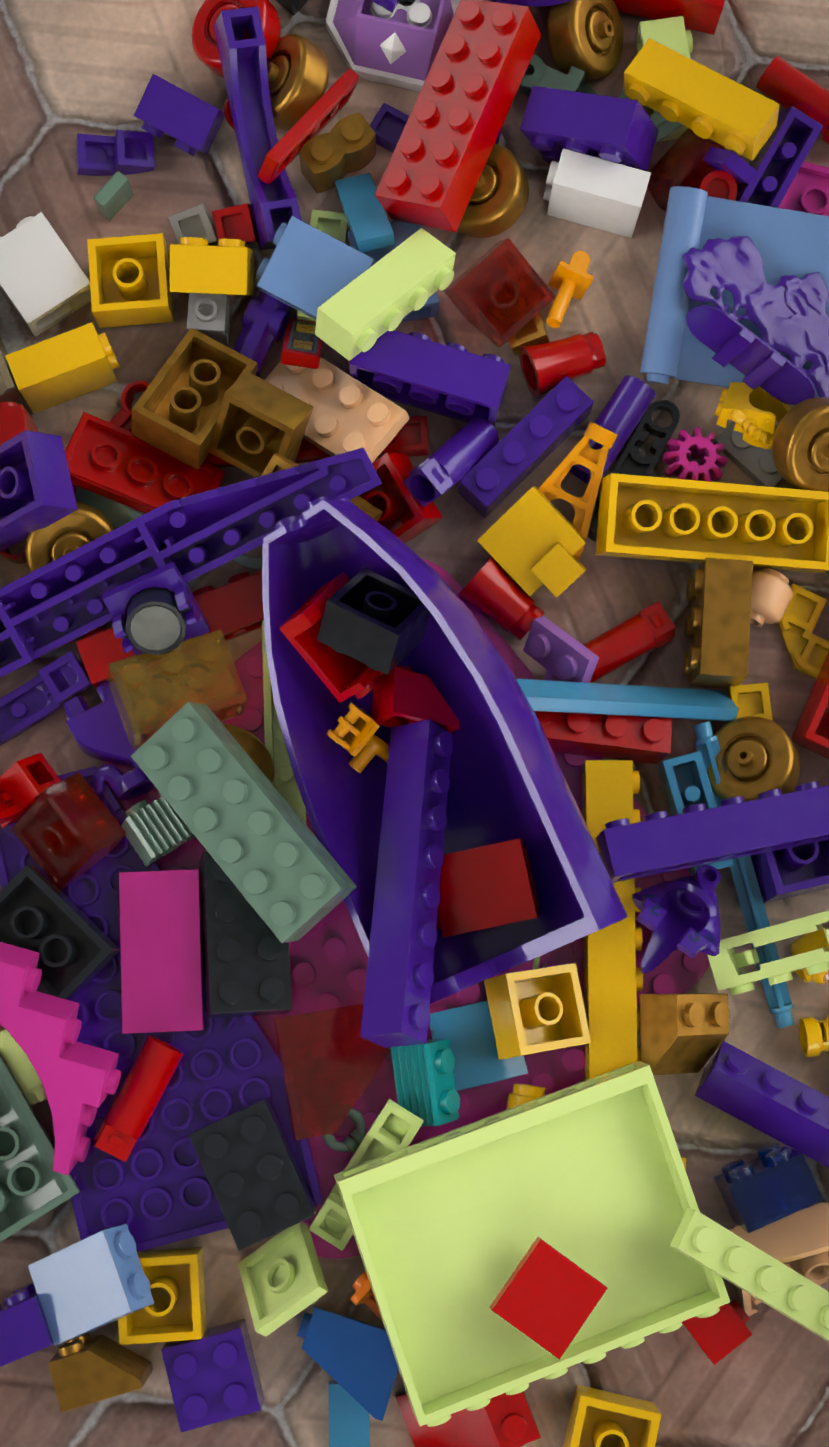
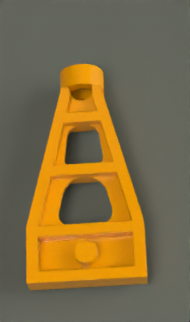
M591 421L584 433V437L538 488L549 501L559 498L572 504L575 510L573 526L586 540L608 451L618 436ZM590 439L603 445V447L599 450L591 448L589 444ZM576 464L588 468L591 473L590 481L582 497H576L561 488V482L571 467ZM585 545L574 554L578 560L585 549Z

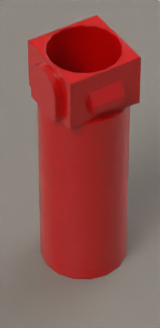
M779 55L776 56L760 77L756 88L785 109L793 106L823 125L820 134L823 135L822 140L829 145V91Z
M659 601L583 644L599 657L590 683L595 682L653 648L657 649L674 638L676 627Z
M150 1035L147 1037L93 1138V1141H95L94 1147L126 1162L184 1056L182 1051Z

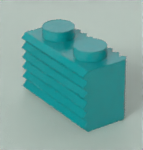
M448 1039L427 1040L426 1044L391 1047L397 1103L424 1120L421 1127L443 1125L458 1120L460 1116L458 1113L460 1097L454 1088L456 1082L453 1080L455 1074L452 1072L455 1058L449 1048L450 1041Z

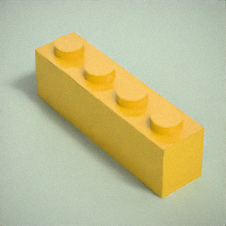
M650 38L624 71V91L630 100H637L641 106L645 105L659 112L666 120L678 122L692 129L697 136L703 139L709 138L724 146L726 150H732L738 156L742 155L753 161L777 127L779 104Z

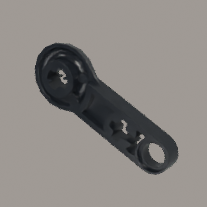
M657 400L649 406L612 473L650 476L679 423L680 412L674 403L668 400ZM656 410L667 411L672 417V424L665 428L656 426L652 421V413ZM649 433L656 436L649 450L654 455L647 454L644 458L639 457V449L635 445L643 446ZM600 488L588 537L594 542L597 540Z

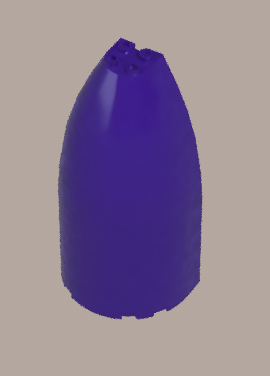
M327 497L317 498L305 505L306 511L302 513L303 517L298 520L297 516H291L276 523V530L263 538L262 551L265 649L274 705L293 774L315 835L357 886L343 900L367 956L369 954L388 763L375 755L364 770L359 773L348 764L354 756L332 740L326 733L329 729L334 731L339 724L337 719L340 716L345 717L350 711L348 706L351 702L364 709L372 717L373 689L360 699L353 695L340 703L279 629L321 586L343 572L351 580L364 568L412 590L431 613L423 640L398 665L408 666L412 668V672L427 675L460 721V729L451 733L453 751L450 758V787L447 793V824L444 829L443 855L525 838L542 916L534 919L444 938L442 929L436 930L437 942L434 948L433 960L434 981L431 986L430 1004L627 918L626 911L535 712L514 674L466 604L430 565L395 534L350 502L348 498L339 500H328ZM380 725L374 734L387 744H390L391 728Z

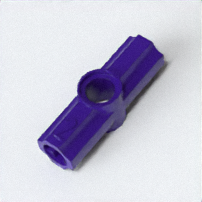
M260 291L258 297L254 296L248 304L242 322L243 330L233 349L257 362V377L261 373L274 342H279L282 338L290 317V306Z

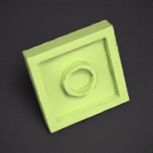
M299 1222L282 1230L238 1263L255 1331L265 1337L309 1305L315 1304L320 1297L328 1292L310 1230H308V1224L304 1222Z

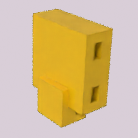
M536 486L529 489L477 540L529 596L544 584L557 598L586 571V568L578 561L574 554L588 541Z

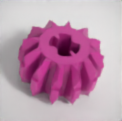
M695 427L692 436L685 429L680 430L678 440L670 439L666 445L669 452L664 453L662 456V462L669 464L664 471L665 476L671 477L676 475L677 479L720 481L723 476L720 468L725 467L728 462L726 457L720 455L725 449L724 443L713 445L714 432H710L704 438L702 437L700 427ZM691 455L693 459L700 458V465L696 461L689 462L688 457Z

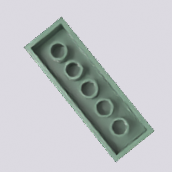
M187 702L131 755L133 760L281 943L300 940L357 888L207 705Z

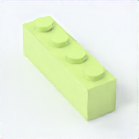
M420 228L317 308L315 335L348 361L361 351L367 352L386 331L395 330L406 315L413 310L418 311L421 309L431 295L449 286L454 277L453 266L456 253L423 228Z

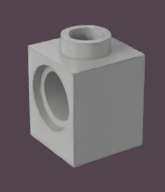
M189 293L187 332L190 328H193L229 347L231 308L227 294Z

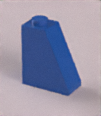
M317 1306L314 1307L312 1314L304 1312L297 1337L304 1338L302 1349L375 1419L383 1421L398 1371L386 1330Z

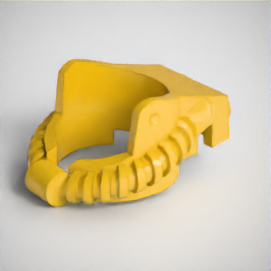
M731 382L728 389L723 388L714 415L718 416L716 424L726 428L728 419L734 421V431L743 433L742 440L758 448L772 449L773 438L776 432V420L781 422L782 418L791 408L784 402L771 396L760 386L753 390L745 383Z

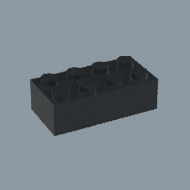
M203 852L199 861L207 1018L287 1014L293 1009L289 942L281 943L212 856L208 852Z

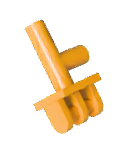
M576 251L568 264L560 260L548 282V286L558 290L555 299L548 309L546 320L547 325L552 328L560 327L572 297L581 301L594 279V276L586 273L591 259L585 251Z
M351 702L348 706L350 711L345 717L340 716L337 719L339 724L334 731L329 729L326 734L354 756L348 764L361 773L375 755L388 763L389 744L374 734L380 725L364 709Z

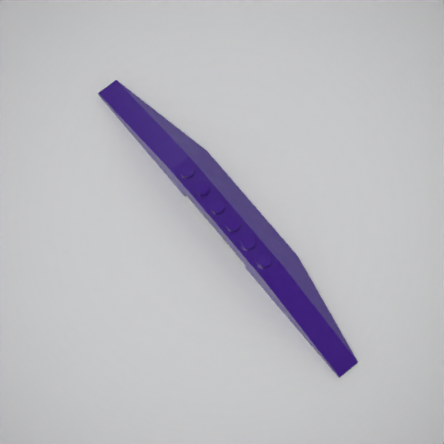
M365 448L167 502L0 588V677L111 621L113 617L102 600L103 593L172 562L176 564L187 583L262 545L263 538L276 530V523L291 516H297L298 520L303 517L302 513L306 511L305 505L312 500L320 497H327L328 500H339L342 498L351 500L382 484Z

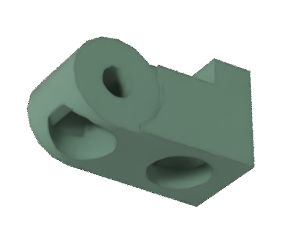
M533 54L518 91L528 97L530 96L532 86L581 92L585 84V72L571 66L566 75L546 66L540 57Z

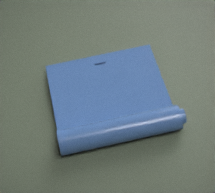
M671 187L640 373L647 375L646 381L668 385L669 379L729 388L731 382L743 383L742 380L745 377L744 374L729 363L722 367L714 361L712 357L715 352L701 343L687 326L686 316L690 309L698 305L716 306L713 301L699 302L692 300L685 294L682 282L687 276L688 268L682 258L684 253H687L690 248L701 250L708 239L722 238L728 240L733 236H748L762 256L766 282L771 285H777L780 277L784 275H795L797 278L803 279L806 274L819 272L829 292V216L707 196L708 192L692 187ZM712 288L710 295L715 299L718 296L717 289ZM724 290L723 305L727 304L729 306L727 312L731 313L734 306L733 296L729 290ZM828 299V300H827V303H828V304H827V306H826V312H827V315L829 316V299ZM738 308V316L746 314L745 309ZM737 320L762 339L761 331L754 323L749 320ZM779 352L790 361V357L786 353ZM807 360L802 368L809 370L812 367V362ZM815 387V397H819Z

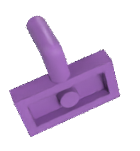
M545 616L534 619L523 648L527 655L546 668L543 680L559 681L560 679L566 682L590 683L599 660L596 654Z

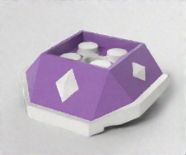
M331 0L326 17V29L344 57L348 68L357 73L361 79L420 92L460 3V0H400L393 13L371 0ZM402 1H409L413 4L409 6H403L399 3Z

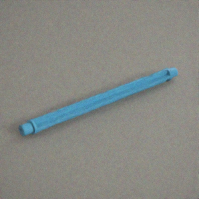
M710 721L694 725L693 729L697 741H694L696 750L701 751L706 771L708 766L711 765L716 783L719 784L721 779L715 757L720 752L717 735H713ZM723 760L722 763H723V766H724V769H725V772H726V767H725V763H724V760ZM713 793L716 805L720 807V802L723 800ZM751 856L732 859L734 865L729 866L747 932L770 927ZM751 943L752 949H756L760 963H756L758 970H760V964L779 960L775 943L755 948L753 943ZM768 978L762 979L761 982L771 1014H774L777 1028L794 1025L791 1013L793 1005L786 982L770 986Z

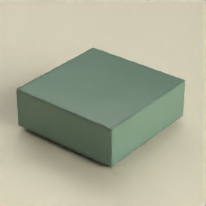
M119 171L116 172L94 196L99 213L109 222L134 195L128 178Z

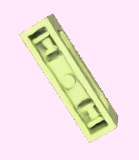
M829 910L720 940V954L716 956L708 955L717 990L730 988L731 995L733 996L755 990L753 982L768 978L769 985L771 986L793 980L791 972L806 968L808 975L829 970V946L760 964V970L745 973L743 967L760 963L756 949L736 953L735 951L736 947L753 943L755 948L822 930V924L829 922ZM828 928V929H825L824 932H825V935H826V938H827V942H828V944H829V928Z

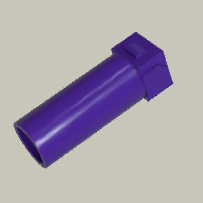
M624 376L594 422L618 435L613 446L608 451L603 475L610 468L656 396L655 391L647 383L634 376ZM590 439L589 444L591 448L599 450L603 447V445ZM580 464L572 466L569 472L588 485L591 478L590 470Z
M483 418L471 419L409 473L410 476L403 483L423 508L443 493L448 492L498 444L499 437L495 427Z

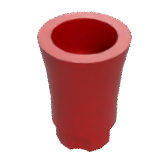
M593 332L584 335L579 333L543 344L522 346L519 350L523 376L530 392L535 397H539L555 388L566 376L574 380L591 374L594 369L604 367L606 364L602 341L598 334Z
M493 557L488 560L458 594L459 597L488 615L506 632L510 630L519 640L530 631L534 619L542 617L545 613L540 607L533 604L535 600L509 576Z

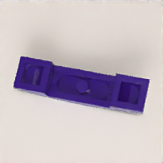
M72 651L40 669L38 676L0 699V746L37 725L64 707L66 701L80 695L92 685Z

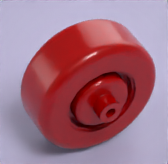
M205 0L196 14L191 34L192 46L199 60L215 74L224 78L214 24L222 10L258 6L268 62L276 50L281 30L278 12L269 0ZM246 28L242 40L249 39Z

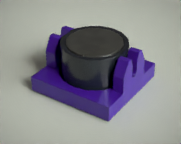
M174 562L103 593L102 600L113 617L112 627L115 637L117 639L122 637L124 652L133 651L139 662H143L156 655L169 653L179 645L210 632V625Z

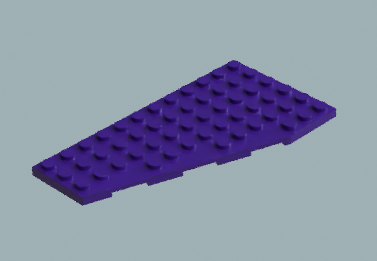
M93 766L58 775L63 785L43 804L5 828H2L0 825L1 889H3L26 865L38 867L120 948L119 872L162 870L156 861L146 867L142 859L139 858L138 853L135 852L134 847L130 844V841L122 832L121 826L127 815L108 783L105 782L102 795H95L94 775L98 768ZM203 935L204 1030L122 1034L120 951L72 1000L73 1002L80 1003L77 1019L81 1020L82 1024L77 1042L119 1053L116 1069L121 1071L120 1082L115 1094L107 1095L97 1109L92 1125L87 1128L86 1137L91 1138V1143L84 1162L78 1161L70 1172L80 1190V1193L73 1196L71 1200L81 1240L102 1230L127 1224L129 1232L136 1243V1252L229 1228L189 1134L265 1097H268L315 1205L323 1203L322 1192L295 1083L287 1074V1069L253 1016L207 1018ZM150 1035L179 1049L184 1053V1056L141 1137L137 1139L129 1157L124 1162L94 1147L95 1141H93V1138L147 1037Z

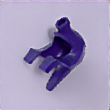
M702 865L694 876H682L632 894V901L641 912L636 920L652 930L650 942L641 961L642 973L653 971L664 959L678 949L693 959L698 952L711 956L720 954L721 925L718 898L714 890L721 876L715 867Z

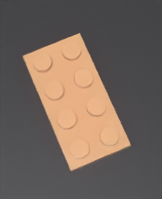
M322 357L320 358L319 369L284 365L280 361L265 379L266 382L313 406L303 438L330 456L364 447L373 463L410 419L406 410Z

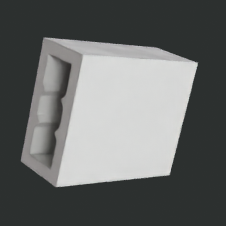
M563 148L559 162H551L546 180L547 185L543 199L549 201L547 215L632 238L651 173Z
M42 212L34 217L24 218L17 224L16 229L3 237L0 236V287L35 337L91 301L89 279Z

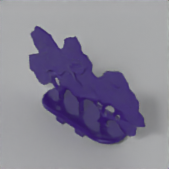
M733 236L728 240L722 238L708 239L701 250L690 248L687 253L682 255L688 268L687 276L682 282L685 294L695 301H713L716 306L698 305L690 309L686 316L687 326L691 333L701 343L715 352L712 357L714 361L722 367L729 363L745 375L742 382L754 390L760 386L771 396L790 405H797L804 400L814 398L815 387L819 397L829 398V316L826 312L829 292L819 272L806 274L803 279H799L795 275H784L780 277L777 285L769 284L765 280L762 256L748 236ZM712 288L717 289L718 296L716 299L710 295ZM724 290H729L733 296L734 306L731 313L727 312L729 306L727 304L723 305ZM738 308L745 309L746 314L738 316ZM737 320H749L760 329L762 339ZM779 352L786 353L790 357V361ZM807 360L812 362V367L809 370L802 368Z

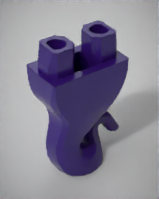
M110 679L96 688L103 701L102 703L89 709L83 696H76L64 703L68 718L66 723L78 746L88 756L101 761L128 765L134 768L124 774L114 765L107 764L99 767L94 775L95 795L100 796L103 794L104 784L107 781L120 800H131L146 794L155 786L131 757L143 745L138 738L140 717L137 707L128 690L124 691L115 679Z

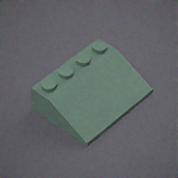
M0 1054L1 1242L80 1193V1190L71 1174L64 1175L53 1171L55 1147Z

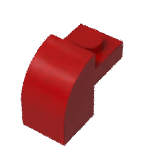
M42 753L16 761L0 777V825L2 828L17 822L31 813V811L43 804L63 785V782Z

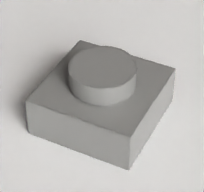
M205 203L168 217L179 245L180 237L207 239L208 243L218 239Z

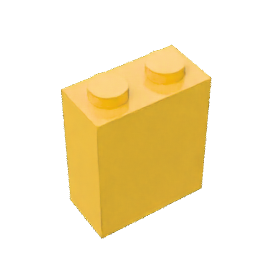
M92 322L5 355L17 388L34 414L118 382L113 369L120 366L106 333L98 335Z

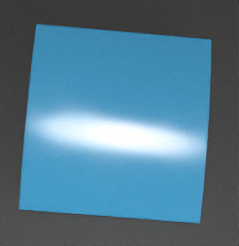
M488 1000L430 1014L429 1026L432 1039H448L450 1041L449 1048L455 1058L452 1072L455 1074L453 1080L456 1082L454 1088L457 1091L528 1074L524 1056L499 1060Z

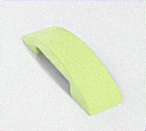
M389 1099L344 1171L408 1147L424 1120ZM335 1184L308 1230L343 1251L352 1237L353 1231L337 1184Z

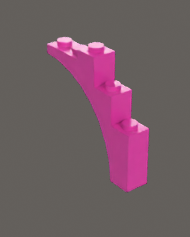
M0 942V1024L27 1054L43 1084L52 1112L55 1137L53 1171L69 1175L78 1161L84 1162L91 1143V1138L86 1137L88 1126L90 1127L95 1119L97 1109L108 1094L114 1095L121 1077V1071L116 1069L119 1053L77 1042L82 1021L77 1019L80 1003L36 991L42 976V970L37 968L40 953Z

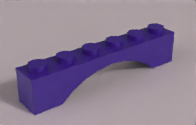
M257 6L222 10L214 24V31L260 251L274 249L277 245L273 244V240L282 223L288 224L291 216L301 221L302 219L297 196L292 188L286 169L268 185L257 177L266 154L278 143L268 84L266 43L259 8ZM246 28L249 39L242 40Z

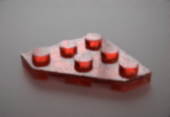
M363 1004L275 1018L274 1023L294 1141L336 1133L389 1052H391V1047L385 1048L360 1037Z

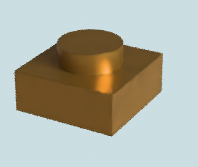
M538 305L503 318L510 346L515 356L519 355V350L522 346L550 342ZM526 315L524 321L511 324L512 321Z

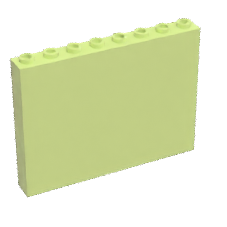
M641 1061L628 1064L334 1174L406 1393L420 1427L426 1424L429 1427L441 1425L447 1422L453 1413L463 1409L468 1411L481 1409L490 1403V1398L503 1393L507 1395L521 1393L529 1387L530 1382L543 1377L545 1379L558 1378L566 1374L570 1366L580 1362L584 1364L598 1362L605 1358L606 1352L620 1346L624 1349L638 1346L644 1342L645 1336L658 1331L659 1333L673 1332L682 1326L683 1321L695 1316L697 1318L713 1316L720 1311V1306L730 1303L722 1277L670 1246L687 1208L700 1211L650 1065ZM537 1237L547 1242L608 1288L560 1360L490 1309V1305Z

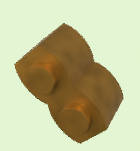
M361 113L344 117L335 124L330 133L318 135L302 147L299 152L301 173L316 193L334 188V181L343 179L346 173L361 170L374 159L376 155V133Z

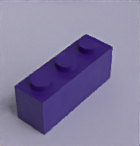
M793 106L779 112L776 129L753 161L749 163L757 172L749 185L738 183L735 201L778 208L822 130L823 125Z

